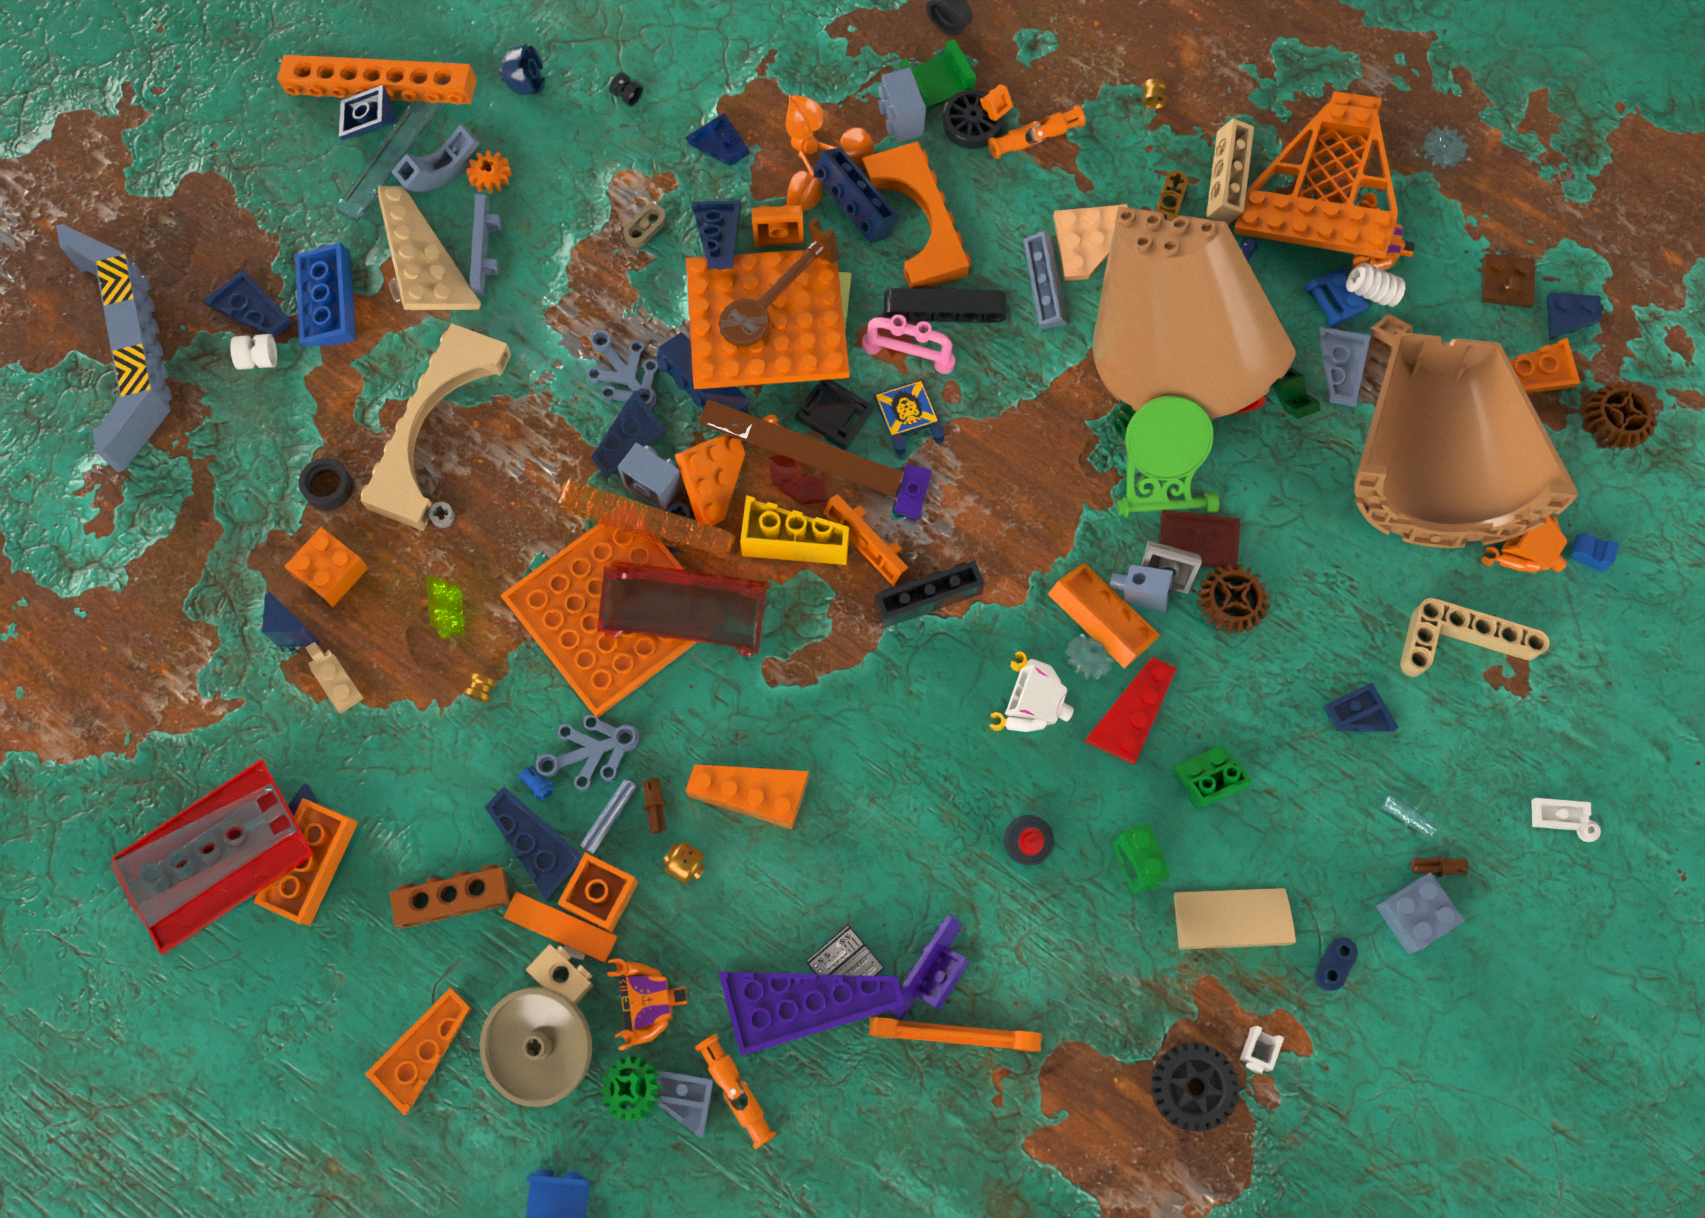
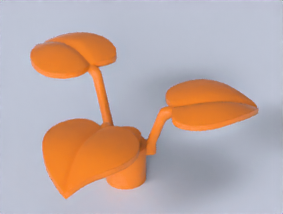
M789 95V107L786 116L787 132L792 137V147L799 151L798 156L802 158L809 173L801 170L793 176L788 188L787 204L801 205L803 212L815 207L823 193L822 182L817 178H813L815 172L806 155L814 154L818 147L827 150L837 147L820 143L813 136V131L818 130L823 124L824 115L820 105L805 96ZM855 127L848 129L843 134L841 147L859 168L862 166V158L872 155L874 141L864 129Z

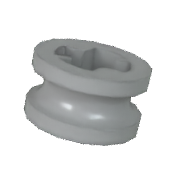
M445 502L434 503L429 509L430 520L436 527H449L455 519L451 506ZM444 510L448 515H444L445 519L439 520L436 514L440 515L439 511Z

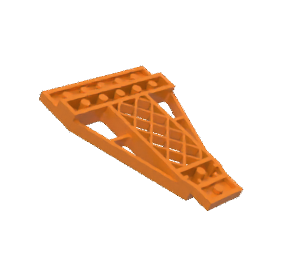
M1333 91L1330 103L1323 107L1247 189L1244 213L1237 218L1234 234L1385 259L1396 229L1398 210L1378 117L1382 98ZM1312 134L1303 163L1301 165L1285 163ZM1331 138L1337 142L1330 146L1325 144V141ZM1375 140L1383 178L1365 175ZM1357 141L1361 147L1352 150L1349 145ZM1318 145L1321 150L1315 153ZM1343 149L1346 154L1337 158L1334 152ZM1327 156L1330 162L1321 165L1318 160ZM1352 160L1355 165L1346 169L1343 164ZM1312 164L1315 169L1309 172L1310 166ZM1337 168L1340 173L1331 177L1327 171ZM1275 173L1298 177L1291 195L1259 190ZM1321 175L1324 181L1315 184L1312 179ZM1346 179L1349 184L1340 188L1337 182ZM1306 183L1309 188L1303 190L1304 184ZM1330 186L1334 192L1325 196L1321 190ZM1370 187L1386 190L1390 211L1355 206L1360 188ZM1315 194L1318 200L1309 199L1307 197ZM1337 198H1340V200L1343 202V204H1341V203H1334V202H1331V201H1333V200H1335V199H1337Z

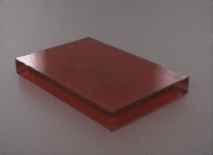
M1171 510L1161 511L1159 544L1200 555L1202 567L1217 568L1220 566L1225 569L1227 564H1231L1235 570L1238 565L1240 518Z

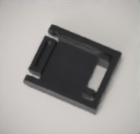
M831 379L820 380L824 387L819 384L815 386L801 405L800 409L802 412L798 411L795 414V418L846 450L874 412V405ZM855 413L860 418L850 432H848L844 427Z

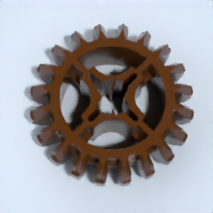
M1619 382L1615 385L1610 383L1605 387L1599 388L1595 395L1589 398V404L1584 410L1588 414L1585 415L1584 420L1591 422L1587 429L1595 431L1593 438L1599 436L1602 439L1601 444L1608 442L1610 449L1618 446L1620 450H1623L1627 447L1630 449L1636 448L1653 435L1654 428L1659 422L1655 419L1659 412L1652 410L1655 407V403L1648 401L1650 394L1642 395L1641 388L1634 390L1632 383L1624 386L1622 382ZM1614 401V402H1618V404L1612 403V404L1610 405V404H1606V402ZM1631 427L1636 428V430H1634V431H1625V430H1624V428H1628V429H1630Z
M1227 564L1225 569L1219 566L1215 569V573L1209 572L1206 576L1207 580L1201 582L1200 586L1203 589H1199L1197 595L1202 599L1197 604L1200 607H1205L1201 611V616L1209 615L1210 618L1207 620V624H1212L1213 621L1217 623L1216 631H1219L1223 626L1225 627L1226 635L1230 634L1233 628L1237 635L1241 634L1243 629L1246 632H1250L1253 626L1258 627L1261 624V619L1267 616L1265 610L1270 607V602L1266 600L1270 597V592L1263 591L1267 586L1266 583H1258L1260 574L1254 577L1250 575L1252 572L1251 568L1244 572L1242 571L1241 564L1237 565L1235 570L1231 564ZM1229 582L1237 583L1241 586H1233ZM1214 589L1218 592L1217 595L1221 599L1220 607L1215 602ZM1247 592H1249L1252 597L1253 609L1249 606L1250 603L1246 598ZM1238 594H1241L1235 602L1232 601L1226 605L1232 596L1236 597ZM1228 612H1233V613L1237 614L1238 616H1242V617H1234V616H1230V615H1228V614H1226V613H1228Z

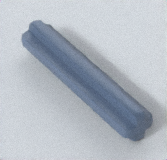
M626 779L623 780L581 842L580 847L590 854L595 852L636 791L637 787L634 783Z

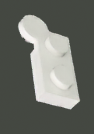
M1534 798L1531 800L1532 827L1575 830L1579 838L1585 842H1593L1600 837L1601 830L1599 825L1589 820L1591 802Z

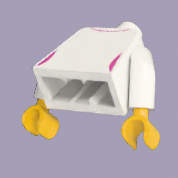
M1016 652L1015 658L1023 662L1016 663L1011 661L1012 669L1020 671L1005 712L1009 717L1006 719L1001 713L994 712L991 717L1000 718L1001 723L999 725L989 724L990 728L994 731H1000L1005 726L1008 730L1030 732L1042 730L1046 725L1055 724L1058 718L1068 721L1072 717L1074 708L1064 703L1067 688L1061 684V680L1052 666L1034 659L1027 660L1023 652Z

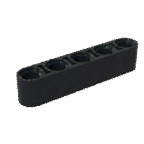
M892 288L884 292V318L892 319L895 315H902L905 317L906 322L1000 323L1007 319L1006 293L1001 290Z

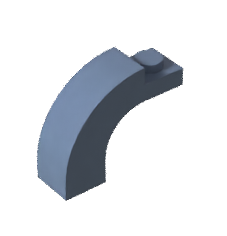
M460 124L446 143L436 152L424 157H417L406 153L392 170V173L405 189L415 192L437 189L458 177L470 165L468 158L480 142L466 126Z

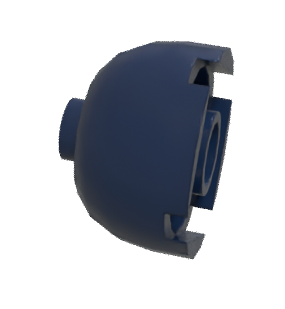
M528 44L511 48L503 56L500 68L502 81L514 93L519 95L541 93L545 85V77L540 79V70L544 69L543 63L536 49L533 46L527 47Z

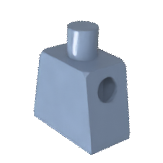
M1131 565L1128 575L1113 572L1110 588L1123 590L1124 601L1127 603L1166 613L1172 591L1173 571Z

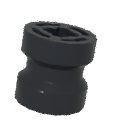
M620 72L611 81L609 91L616 97H621L622 101L628 106H633L641 98L643 86L636 81L632 82L627 74Z

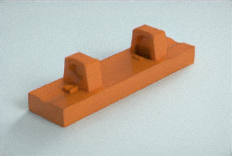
M838 494L830 498L824 511L826 517L831 522L849 527V541L893 586L900 583L909 568L898 557L902 548L896 542L887 546L863 521V517L867 512L860 505L852 509Z

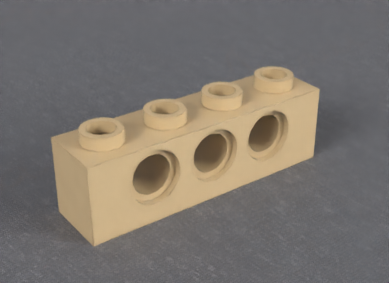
M1234 118L1217 131L1206 218L1223 221L1227 225L1244 213L1254 126Z

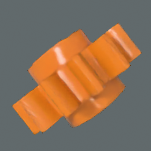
M487 150L486 156L482 157L480 153H477V161L469 160L471 167L467 168L466 171L471 186H476L478 192H482L484 188L487 189L488 194L492 193L493 188L501 192L502 183L509 185L507 177L512 176L508 159H502L500 152L492 156L490 150Z

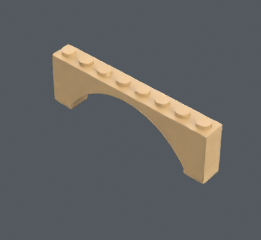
M452 323L448 330L443 332L440 346L437 352L431 355L429 367L426 373L421 375L415 395L409 398L407 410L403 418L401 417L397 421L394 436L391 440L387 441L381 461L375 464L372 472L373 476L369 484L365 485L362 489L360 501L367 510L424 531L430 519L429 509L432 503L429 499L423 497L414 470V447L420 427L433 407L456 388L481 377L494 374L501 376L511 357L507 343Z

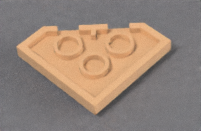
M1127 204L1054 211L1053 219L1064 282L1089 279L1100 263L1109 256L1118 208H1128Z

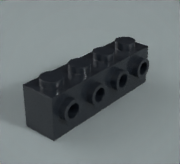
M975 560L968 563L962 562L951 569L933 572L919 580H910L902 586L884 589L875 595L874 606L884 629L981 595L985 583Z

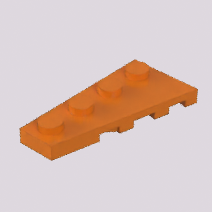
M1568 338L1559 340L1556 344L1541 347L1532 353L1522 354L1510 361L1526 394L1576 388L1580 384Z
M449 988L365 1073L403 1115L407 1116L472 1010L452 988Z

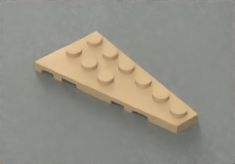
M379 186L377 193L403 309L479 310L481 306L480 301L406 189L401 186Z

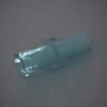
M1391 793L1381 806L1382 809L1402 821L1401 824L1406 827L1408 825L1428 839L1434 835L1439 827V824L1419 813L1418 808L1408 806Z

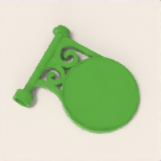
M1176 395L1158 397L1143 405L1130 420L1125 436L1127 451L1126 497H1122V500H1117L1118 516L1123 515V518H1128L1129 512L1204 508L1206 513L1218 512L1219 498L1216 491L1205 492L1204 497L1200 498L1191 497L1190 484L1196 469L1202 465L1209 455L1213 443L1212 423L1203 408L1193 400ZM1135 467H1136L1142 474L1146 475V476L1141 477V478L1138 480V483H1137L1138 490H1139L1142 494H1147V495H1145V496H1139V495H1136V493H1135V490H1134V470H1135ZM1146 483L1153 484V490L1151 492L1149 487H1144ZM1171 484H1177L1178 488L1175 489L1172 486L1170 487V492L1173 496H1180L1183 493L1184 499H1169L1167 497L1168 487Z

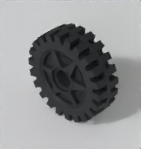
M1184 1043L1171 1048L1158 1059L1159 1061L1155 1064L1153 1075H1151L1150 1091L1154 1098L1153 1103L1159 1109L1158 1112L1170 1124L1187 1131H1207L1223 1124L1233 1114L1234 1107L1239 1100L1237 1098L1240 1092V1086L1237 1085V1080L1239 1079L1237 1073H1234L1232 1063L1228 1062L1227 1057L1223 1053L1218 1052L1216 1048L1203 1043ZM1192 1078L1196 1079L1201 1085L1198 1095H1193L1189 1091L1188 1084Z

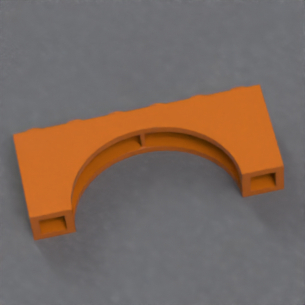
M918 141L863 157L862 172L877 190L900 192L914 200L926 214L931 228L930 239L918 255L904 261L903 274L909 288L932 289L967 278L969 267H971V259L968 252L964 253L962 249L963 241L959 231L955 232L953 215L950 210L947 211L945 208L946 202L943 191H938L936 174L934 170L929 169L928 155L925 149L921 150Z

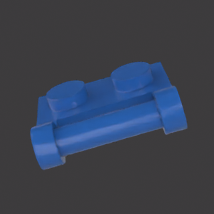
M1343 267L1319 279H1314L1304 286L1307 293L1313 295L1327 316V322L1331 328L1366 312L1370 307L1362 295L1359 296L1355 292L1351 293L1347 290L1346 282L1349 275ZM1322 288H1324V290L1326 291V293L1328 294V296L1335 304L1340 313H1337L1335 311V309L1333 308L1325 294L1322 292Z

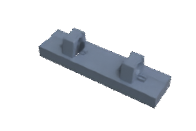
M475 194L470 286L475 295H485L486 276L498 275L499 271L497 260L487 259L488 232L501 231V219L499 215L490 214V206L485 194Z

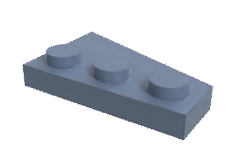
M1319 327L1320 345L1330 403L1356 407L1371 335Z

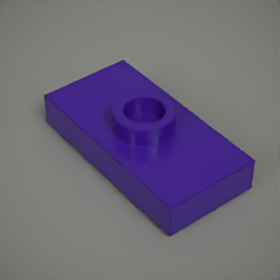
M906 464L894 514L919 520L932 470Z

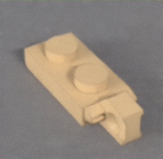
M315 642L305 647L313 661L308 663L311 667L310 670L340 714L364 699L337 657L330 650L323 653Z

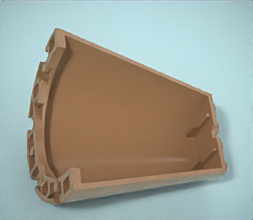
M1119 207L1116 214L1093 335L1095 365L1108 391L1118 401L1121 402L1122 400L1131 405L1136 412L1143 405L1158 397L1169 395L1186 397L1200 405L1209 416V419L1219 418L1241 410L1270 391L1269 387L1277 379H1282L1296 356V351L1227 223L1181 215L1172 221H1168L1164 218V213Z
M1397 332L1354 483L1356 503L1366 520L1387 535H1389L1390 531L1401 535L1404 542L1428 547L1464 548L1466 542L1481 540L1482 545H1488L1518 537L1546 524V517L1552 513H1562L1578 496L1577 489L1501 344L1461 338L1452 339L1447 343L1441 340V336Z

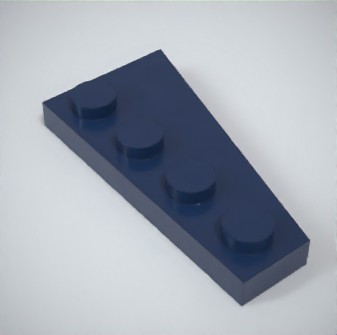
M740 201L691 202L708 269H733L741 214Z

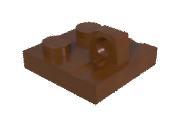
M1486 253L1482 258L1481 302L1531 308L1535 304V259Z

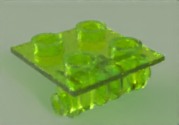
M427 574L426 583L430 626L437 628V634H440L441 639H448L451 637V634L465 637V620L462 614L460 586Z

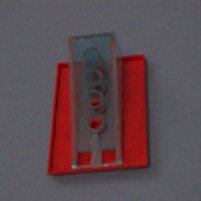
M260 759L113 856V862L110 865L134 913L148 929L159 953L163 955L199 933L201 929L224 916L240 903L276 882L278 878L301 865L314 854L263 759Z

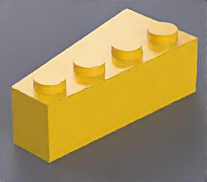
M746 495L740 540L741 553L745 557L847 565L849 527L818 517L815 519L804 516L803 512L796 510L791 512L778 508L777 504L770 502L765 504L756 501L754 497Z

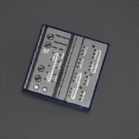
M849 924L805 961L817 975L877 976L885 969Z

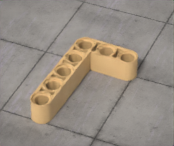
M1428 598L1413 610L1400 667L1410 677L1419 676L1428 669L1434 659L1439 634L1524 660L1535 659L1545 652L1549 647V638L1544 632L1435 598ZM1424 609L1431 612L1432 618L1426 616ZM1450 617L1457 620L1458 626L1450 621ZM1476 625L1483 628L1484 634L1477 630ZM1418 633L1423 634L1427 642L1420 640ZM1502 633L1509 636L1510 642L1503 638ZM1529 641L1535 644L1536 650L1529 645ZM1412 657L1420 661L1421 667L1413 663Z

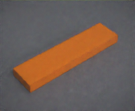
M515 892L503 917L604 963H607L618 939L617 936L518 892Z

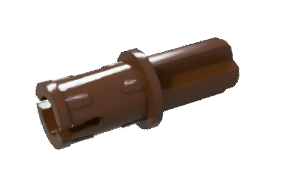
M650 778L651 783H649L648 779L642 782L646 799L644 809L647 810L651 834H661L666 831L663 809L666 803L662 801L660 779Z
M1438 855L1435 858H1413L1410 861L1411 872L1414 874L1431 873L1438 878H1442L1444 875L1467 876L1468 871H1463V869L1469 870V863L1466 858L1451 859Z

